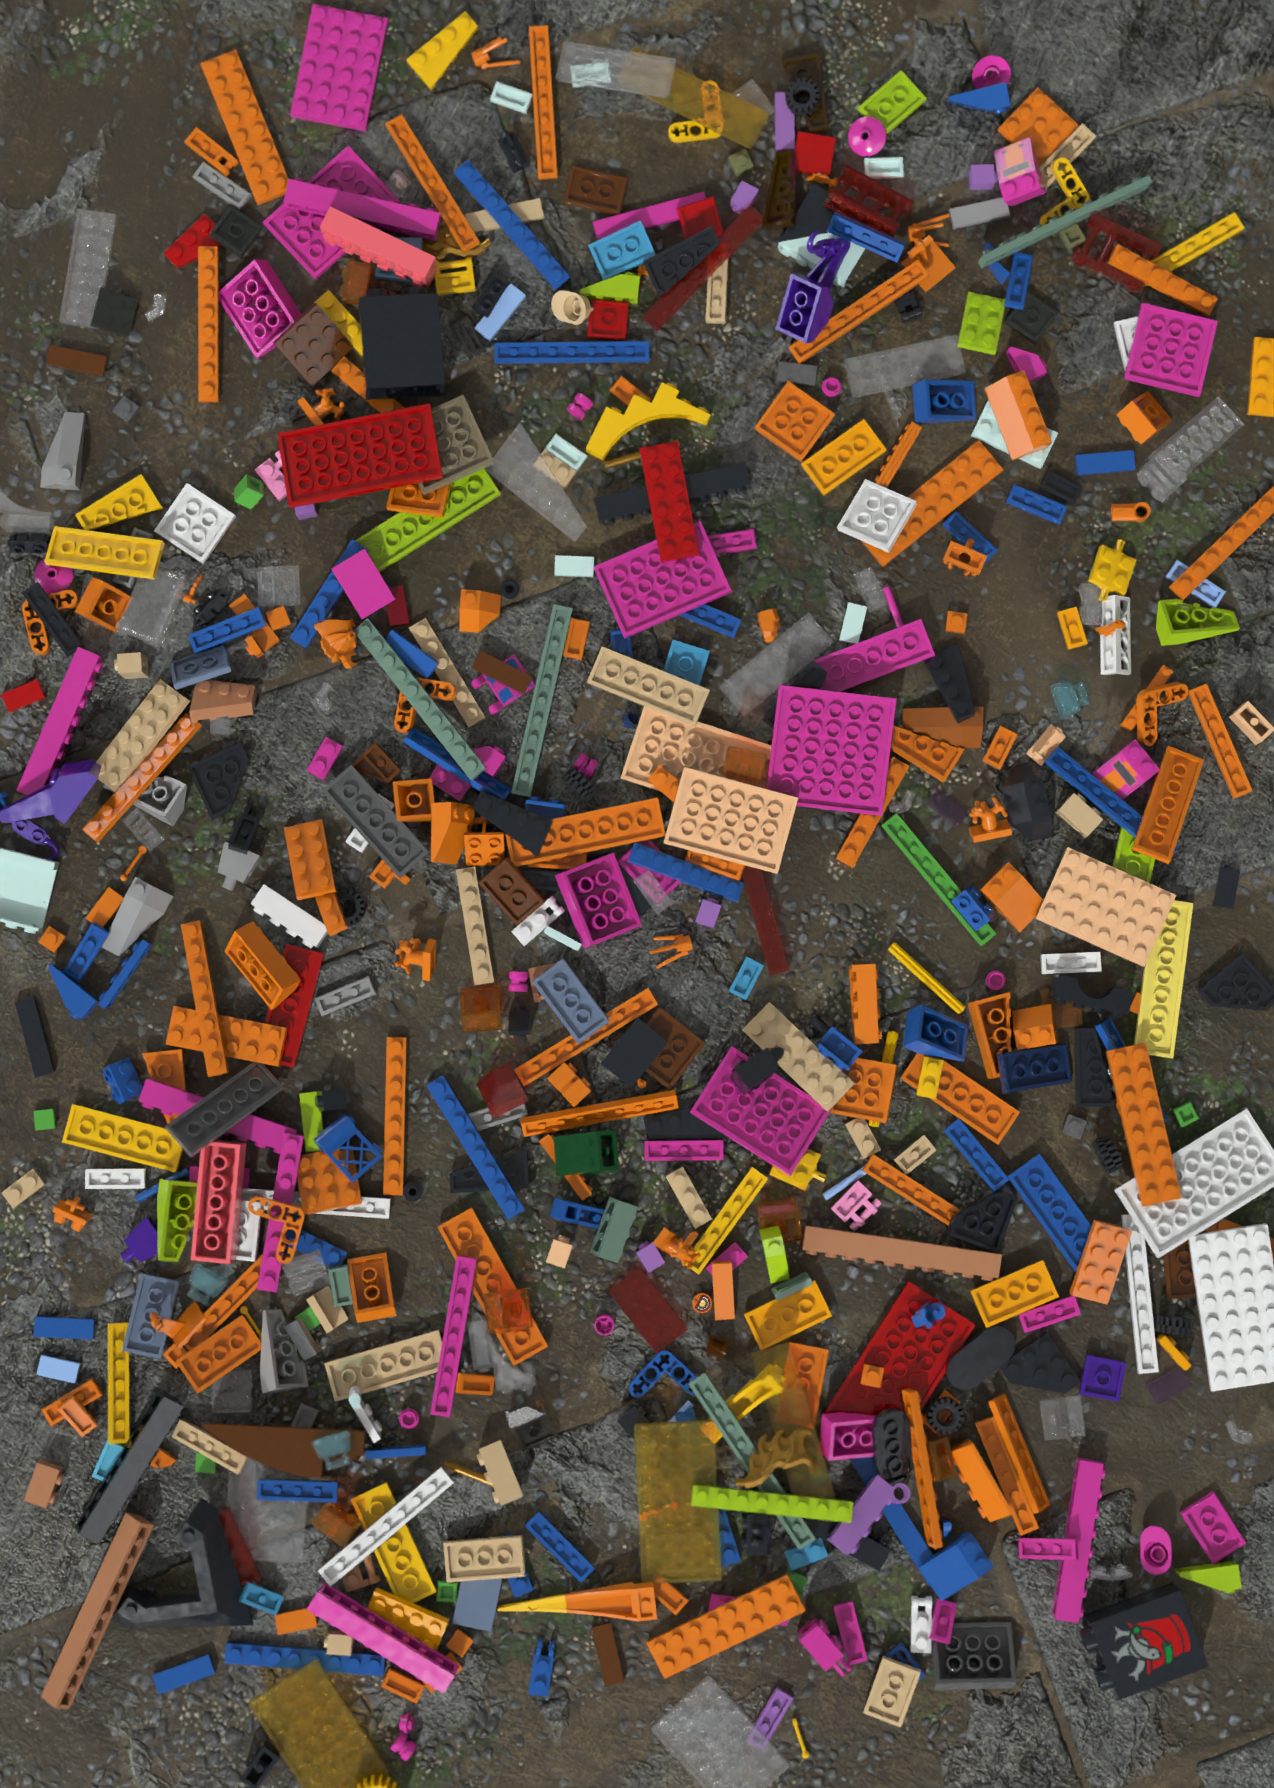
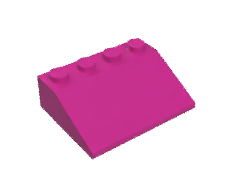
M254 259L219 291V301L256 359L276 348L273 342L302 315L267 260Z
M614 853L555 875L583 948L593 946L642 926Z

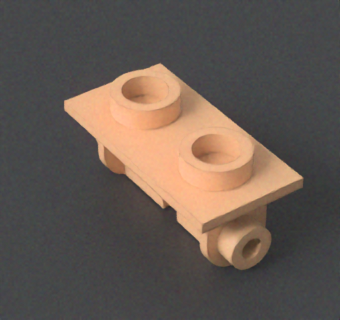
M1051 724L1026 754L1042 766L1066 736L1059 727L1055 728Z

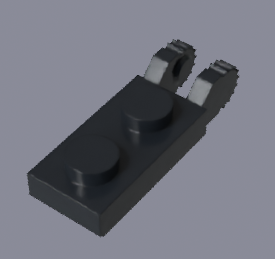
M247 804L230 839L228 849L247 855L260 825L264 808L259 807L256 816L252 817L249 816L252 812V805Z

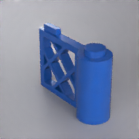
M343 1113L315 1137L313 1141L353 1184L382 1158L381 1153L383 1151L376 1143L372 1145L355 1127L356 1121L350 1114L346 1116ZM355 1134L361 1140V1147H349V1140ZM338 1149L346 1150V1160H337L333 1153ZM349 1150L360 1151V1161H349ZM363 1151H371L376 1156L371 1162L362 1161ZM348 1164H360L359 1172L354 1177L347 1171Z

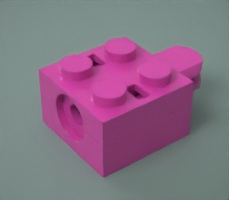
M813 1617L797 1631L799 1641L825 1672L833 1666L844 1677L846 1673L837 1661L848 1672L852 1668L843 1658L841 1641L835 1634L830 1635L829 1627L822 1619L818 1620L816 1617Z

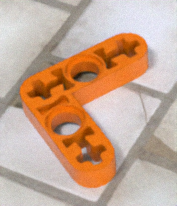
M72 590L48 594L50 599L55 600V606L59 612L75 608L79 603L78 595ZM69 594L70 596L74 597V599L71 600V604H69L67 601L61 602L63 606L60 607V601L58 597H60L61 600L67 599V595ZM26 600L22 605V612L31 648L36 654L45 655L50 650L46 626L40 618H33L32 613L27 611L30 608V604ZM39 622L41 630L36 633L32 632V624ZM44 635V637H40V641L45 644L42 651L36 648L39 645V641L37 638L33 639L34 636Z
M417 678L424 688L428 684H433L434 690L429 694L433 699L452 701L457 696V688L451 683ZM449 687V689L451 690V694L449 693L447 695L442 692H439V688L442 690H448ZM400 691L394 726L401 733H409L414 727L417 711L413 706L409 710L404 709L403 704L407 699ZM402 712L405 714H410V716H403ZM405 721L408 723L407 726H400L401 722Z
M1173 682L1143 689L1138 693L1137 739L1139 743L1151 746L1156 742L1157 707L1184 700L1188 695V687L1185 684ZM1164 690L1165 697L1160 700V693ZM1149 713L1150 719L1145 723L1144 717Z
M262 1196L252 1197L248 1203V1209L252 1214L284 1222L276 1250V1258L281 1263H289L294 1257L305 1218L304 1210L299 1206ZM256 1200H259L260 1205L266 1206V1202L270 1203L267 1208V1214L263 1213L264 1208L254 1210V1206L251 1204L255 1203ZM279 1205L282 1208V1213L279 1216H274L271 1213L272 1206ZM285 1207L290 1208L288 1210L289 1213H294L295 1210L299 1211L298 1215L301 1218H297L296 1221L290 1215H287V1219L283 1218L286 1210ZM289 1229L294 1230L296 1233L295 1239H286L285 1231ZM286 1244H294V1247L289 1245L288 1253L291 1256L283 1259L282 1254H279V1252L284 1251Z

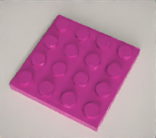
M1142 303L1123 379L1199 397L1218 321Z

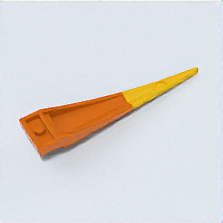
M628 1582L497 1606V1611L574 1613L632 1621L657 1619L653 1582L638 1584Z

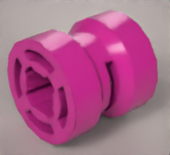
M578 393L575 396V401L569 404L567 410L577 419L583 420L585 412L591 409L593 403L586 396Z
M582 752L573 768L578 772H583L584 776L590 779L599 761L588 758L587 754Z
M509 972L511 984L508 991L528 992L526 980L529 977V972Z
M601 1314L596 1318L595 1330L599 1334L608 1335L613 1331L614 1320L610 1315Z
M402 1732L393 1742L390 1749L393 1752L399 1751L400 1758L406 1761L418 1745L414 1741H407V1735Z

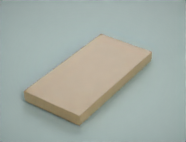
M523 1535L443 1542L447 1582L526 1576Z

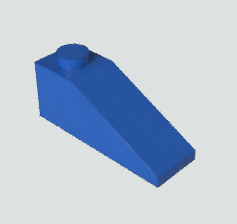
M1006 82L948 97V103L986 112L995 111V114L1007 112L1006 108L1011 106Z
M50 964L48 968L65 1006L70 1010L68 1013L76 1020L79 1018L86 1019L100 1001L55 964Z
M555 1197L550 1217L598 1229L605 1209Z

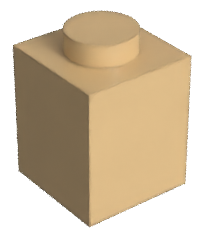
M330 1630L329 1634L325 1635L324 1648H327V1654L351 1656L354 1638L349 1637L341 1630Z

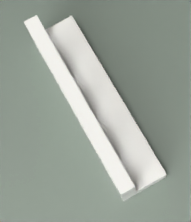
M1111 595L1107 597L1106 602L1100 601V627L1107 624L1112 625L1116 620L1125 622L1123 630L1116 628L1115 632L1108 637L1100 635L1101 675H1131L1130 597ZM1120 601L1123 602V610L1120 608ZM1121 641H1122L1123 644H1124V648H1123V649H1122V647H1121ZM1121 660L1124 662V669H1121Z

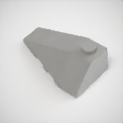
M65 412L42 466L41 488L80 490L85 413Z
M156 777L133 805L157 819L174 826L184 810L187 785L172 777ZM103 786L105 789L111 791L112 793H115L108 786Z
M135 877L109 931L111 933L102 948L120 956L155 921L165 914L174 896Z
M281 1309L263 1311L260 1379L263 1394L309 1387L306 1366L303 1361H300L297 1354L298 1349L293 1344L291 1337L284 1327L287 1325Z

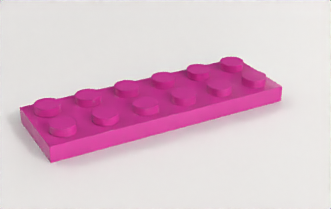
M919 619L814 661L828 672L821 685L822 690L842 692L935 656L923 622Z

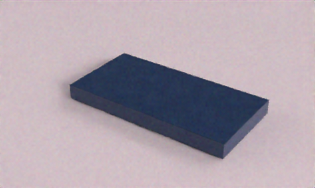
M1066 1043L997 1054L1003 1093L1072 1082Z

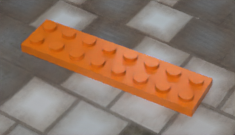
M236 49L200 63L257 205L285 195L289 180Z
M978 440L908 496V498L917 502V506L889 553L862 541V543L880 565L884 567L999 475L1003 468Z
M657 797L550 819L553 821V824L538 858L510 836L506 835L510 860L518 867L664 837L666 834Z
M1146 1043L1106 1051L1141 1206L1144 1207L1181 1199Z
M471 1207L439 1225L438 1229L455 1260L457 1255L477 1259L472 1291L513 1366L547 1348L546 1340L474 1209Z
M786 1573L648 1640L646 1644L664 1679L805 1612L806 1607L789 1574Z

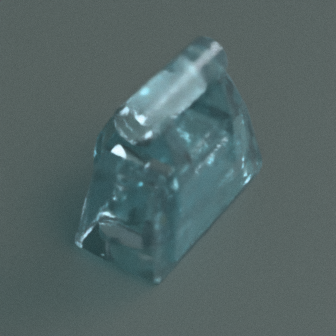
M1071 682L1054 683L1050 686L1059 717L1062 721L1079 712L1080 706L1090 704L1083 682L1073 685ZM1075 690L1078 691V694H1079V697H1080V700H1081V701H1079V702H1078V699H1077Z
M196 1264L193 1266L190 1274L189 1284L192 1286L187 1296L207 1307L210 1298L217 1297L229 1283V1280L201 1264ZM195 1290H201L202 1292L206 1293V1296L201 1295Z
M349 1430L312 1441L318 1457L321 1460H325L327 1471L350 1464L349 1457L347 1456L351 1446ZM342 1454L343 1458L330 1461L331 1456Z

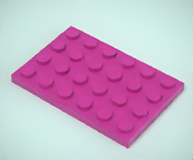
M316 4L312 5L290 112L292 118L361 131L367 130L389 22L388 18Z
M349 146L307 182L310 184L314 182L321 183L327 188L339 187L345 192L350 193L351 191H357L367 197L375 195L385 201L393 199L400 202ZM283 203L263 221V224L316 280L346 252L338 245L334 247L325 242L320 229L325 216L287 208Z
M701 521L694 523L699 556L661 563L657 540H654L593 567L624 639L732 593Z
M731 1046L690 1113L788 1176H791L831 1109L827 1112L811 1096L773 1073L771 1078L743 1096L730 1076L733 1074L732 1070L735 1068V1065L742 1060L747 1062L749 1057Z

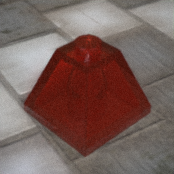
M509 1062L492 1070L476 1084L493 1119L529 1102Z

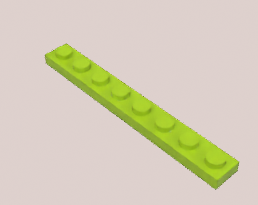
M693 1484L691 1506L851 1523L853 1501Z

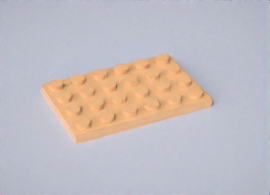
M684 767L664 844L778 874L798 798Z
M1067 847L1035 919L1145 967L1176 895Z

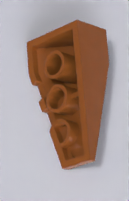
M948 707L903 709L902 728L954 745L955 747L980 749L983 732V707H974L975 716L958 724Z

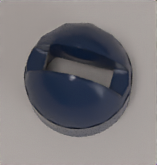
M628 712L622 717V722L625 728L631 729L638 725L639 719L634 712Z

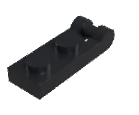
M904 267L886 272V281L902 271ZM912 289L894 300L903 323L909 322V319L914 317L916 319L922 317ZM911 306L912 310L906 312L905 308Z

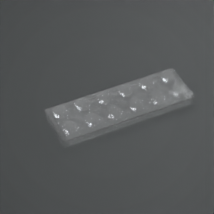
M564 41L556 80L669 98L677 60L675 58Z
M77 209L59 319L61 324L99 329L90 326L99 290L100 288H106L117 221L116 214Z
M952 335L844 359L852 398L910 386L925 379L938 380L965 374L961 349L957 347L958 336Z
M1218 396L1148 458L1175 486L1245 424Z
M808 612L719 686V688L742 716L745 717L773 694L779 685L785 684L833 644V641Z

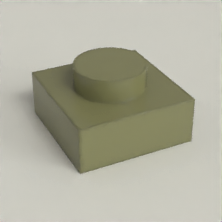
M746 149L728 157L736 177L754 168Z
M1077 223L1059 233L1068 251L1086 241Z

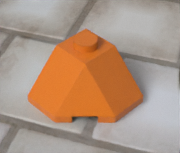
M461 589L459 631L480 633L490 622L500 616L501 595L479 590Z

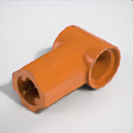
M1145 502L1137 504H1111V521H1135L1141 523L1151 513L1150 506ZM1136 509H1144L1146 515L1143 517L1138 516Z

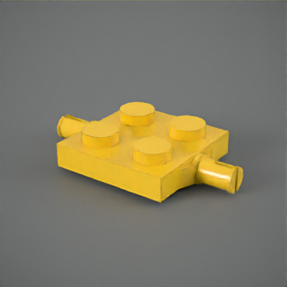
M1117 540L1115 549L1104 545L1098 548L1088 581L1101 589L1099 601L1106 602L1109 592L1120 596L1126 594L1136 559L1122 553L1125 541Z
M808 1148L791 1176H788L772 1166L769 1173L770 1176L803 1191L806 1190L812 1178L824 1182V1178L827 1176V1174L817 1171V1163L821 1154Z

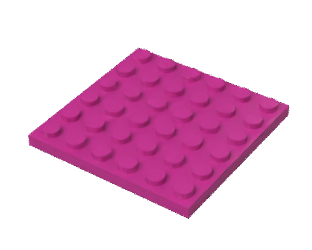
M779 685L766 789L797 797L796 806L882 816L896 698Z

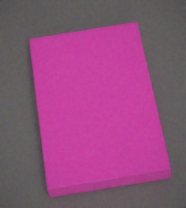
M365 549L331 568L361 619L395 600Z
M650 839L638 842L640 845L661 852ZM631 849L617 861L656 904L681 883L680 881L627 862Z
M1213 1491L1180 1512L1212 1564H1215L1246 1544V1541Z

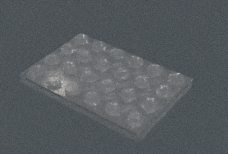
M248 1458L241 1474L237 1475L229 1470L225 1533L233 1558L239 1560L303 1563L307 1502L257 1500V1484L259 1478L309 1480V1477L280 1471Z
M710 1675L706 1676L650 1729L703 1788H767L790 1767V1762Z

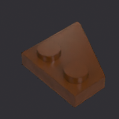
M374 742L352 764L358 773L389 784L403 771L377 742Z

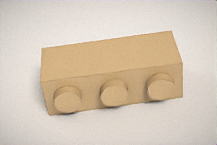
M683 1166L666 1175L669 1184L694 1228L696 1229L710 1221L712 1218Z
M501 1440L480 1448V1454H477L480 1465H485L487 1473H484L488 1485L492 1484L495 1491L491 1493L495 1503L500 1502L502 1506L523 1497Z

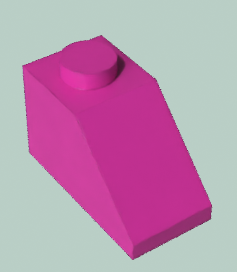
M1014 347L1008 348L1006 356L1016 373L1024 370L1029 384L1045 376L1047 365L1037 354Z
M486 746L473 749L487 767L484 772L494 778L506 760V756L503 755L505 752L497 746L494 748Z

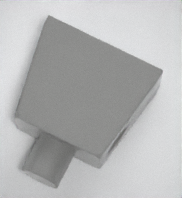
M224 842L218 873L226 876L222 887L233 891L237 881L246 884L262 857L250 851L246 855L228 849L229 843Z

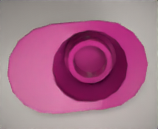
M1150 1526L1141 1534V1563L1146 1571L1159 1575L1166 1572L1171 1565V1540L1164 1529L1158 1526Z

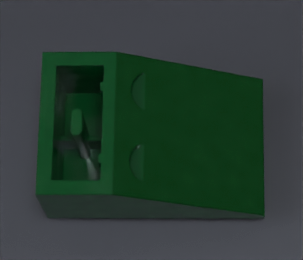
M616 1130L553 1137L556 1176L614 1173L619 1170Z

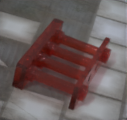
M846 165L840 178L843 184L839 190L834 187L830 189L823 205L837 213L894 237L900 225L896 222L900 214L905 217L908 216L914 201L853 167ZM850 186L860 191L856 199L845 194ZM866 196L877 201L873 208L862 203ZM883 205L894 210L889 218L879 213Z
M1092 213L1086 225L1091 229L1081 251H1074L1070 260L1074 261V264L1079 267L1085 266L1126 285V288L1131 291L1140 292L1145 283L1123 273L1117 268L1114 269L1105 265L1108 255L1115 241L1119 240L1125 243V248L1130 251L1135 248L1142 251V257L1149 261L1150 257H1157L1163 245ZM1101 232L1106 234L1108 239L1097 261L1087 255L1097 234Z

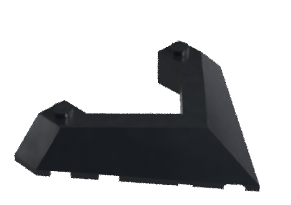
M201 1497L178 1527L174 1537L191 1549L199 1591L193 1594L180 1593L158 1598V1596L148 1597L133 1586L112 1615L114 1621L126 1629L254 1625L248 1605L239 1601L243 1592L240 1585L241 1581L232 1552L229 1550L228 1539L219 1518L218 1508Z

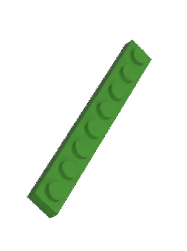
M897 813L881 825L980 947L996 935L988 923L975 931L953 905L952 900L961 894L962 891Z

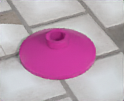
M989 55L980 59L972 72V80L977 89L1004 82L1008 85L1011 76L1010 67L1006 60L996 55ZM989 70L994 71L993 75L988 76L987 72Z
M862 117L856 120L848 133V142L851 149L860 156L869 157L877 154L883 148L886 141V130L883 124L873 117ZM867 132L869 137L864 140L863 134Z
M45 559L40 561L34 573L35 582L38 581L47 594L68 590L73 582L72 568L47 565L44 562ZM55 571V576L49 577V573Z

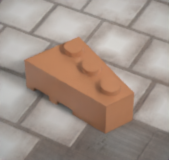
M204 680L196 683L189 710L191 723H198V720L205 719L212 721L226 716L233 718L253 715L257 700L255 686L215 680Z

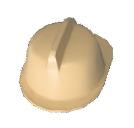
M558 291L553 296L551 302L552 311L557 319L574 325L581 324L588 318L590 312L594 310L586 296L570 291Z

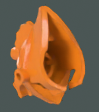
M329 619L315 623L314 628L322 636L320 642L324 654L331 658V662H340V658L341 663H343L346 669L356 666L357 662L353 663L351 661V656L356 655L353 649H356L357 635L352 629L355 627L353 619Z

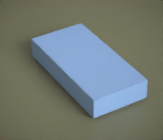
M42 1354L36 1375L76 1383L81 1363Z

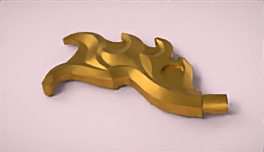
M444 222L440 224L444 229L439 230L436 241L422 238V251L435 256L436 261L445 260L448 254L464 258L475 257L485 253V250L492 245L487 238L481 244L463 253ZM409 236V237H407V238H418V237H416V236Z
M801 1427L794 1430L787 1438H783L781 1435L784 1430H780L768 1443L765 1441L767 1435L761 1436L757 1444L759 1454L751 1453L749 1473L745 1478H735V1486L749 1488L760 1485L768 1479L777 1467L786 1469L805 1463L809 1467V1472L814 1473V1461L807 1455L803 1444L804 1437L807 1434L812 1435L813 1433L809 1429Z

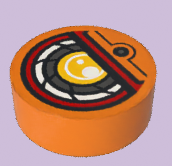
M698 1293L692 1300V1306L698 1313H706L712 1306V1300L706 1293Z

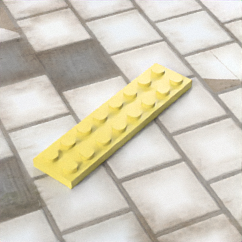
M1174 900L1144 967L1134 1045L1146 1043L1148 1055L1174 1057L1193 903Z

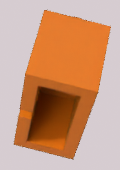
M564 1062L547 1079L575 1107L591 1092L589 1089L591 1084L584 1077L580 1079L575 1074L578 1070L571 1063L567 1065Z

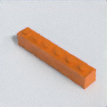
M914 422L907 424L904 429L906 431L905 434H901L898 439L900 441L899 444H895L892 450L894 451L893 454L889 455L886 460L888 463L886 466H882L880 470L882 472L881 475H877L874 482L885 488L888 487L920 433L921 426Z
M1165 665L1161 666L1146 689L1165 685L1173 671ZM1137 702L1120 724L1129 732L1137 724Z
M548 1134L539 1142L555 1163L554 1135ZM583 1175L565 1176L582 1201L592 1194L591 1191L593 1189L589 1184L586 1185Z

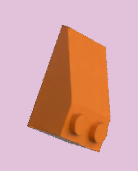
M455 802L432 803L431 862L453 865L458 863L465 846L464 833H470L473 827L474 805Z
M1009 862L979 889L982 896L1019 933L1037 916L1043 902L1039 894Z
M386 1252L347 1259L357 1323L397 1316Z

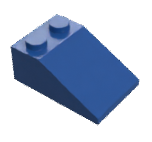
M925 379L913 384L915 423L977 420L974 381Z
M920 1005L907 1012L903 1047L919 1054L964 1061L969 1025L924 1005Z
M963 1532L918 1568L942 1601L980 1578L994 1566L972 1533Z

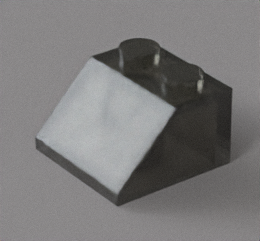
M541 1396L505 1411L510 1430L522 1451L559 1436Z

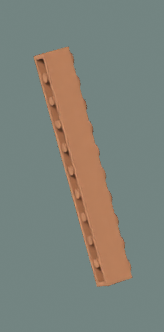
M811 1225L804 1226L801 1247L803 1250H806V1254L811 1255L823 1252L826 1257L837 1258V1255L845 1256L844 1259L856 1261V1258H864L866 1263L876 1264V1260L884 1261L883 1265L893 1267L898 1263L903 1264V1268L915 1270V1266L923 1267L922 1271L934 1272L935 1269L942 1270V1274L954 1275V1272L962 1273V1277L967 1278L979 1275L982 1280L993 1281V1278H999L1002 1258L1000 1253Z
M125 1513L49 1680L45 1685L41 1697L54 1708L70 1709L154 1527L152 1523L139 1514Z

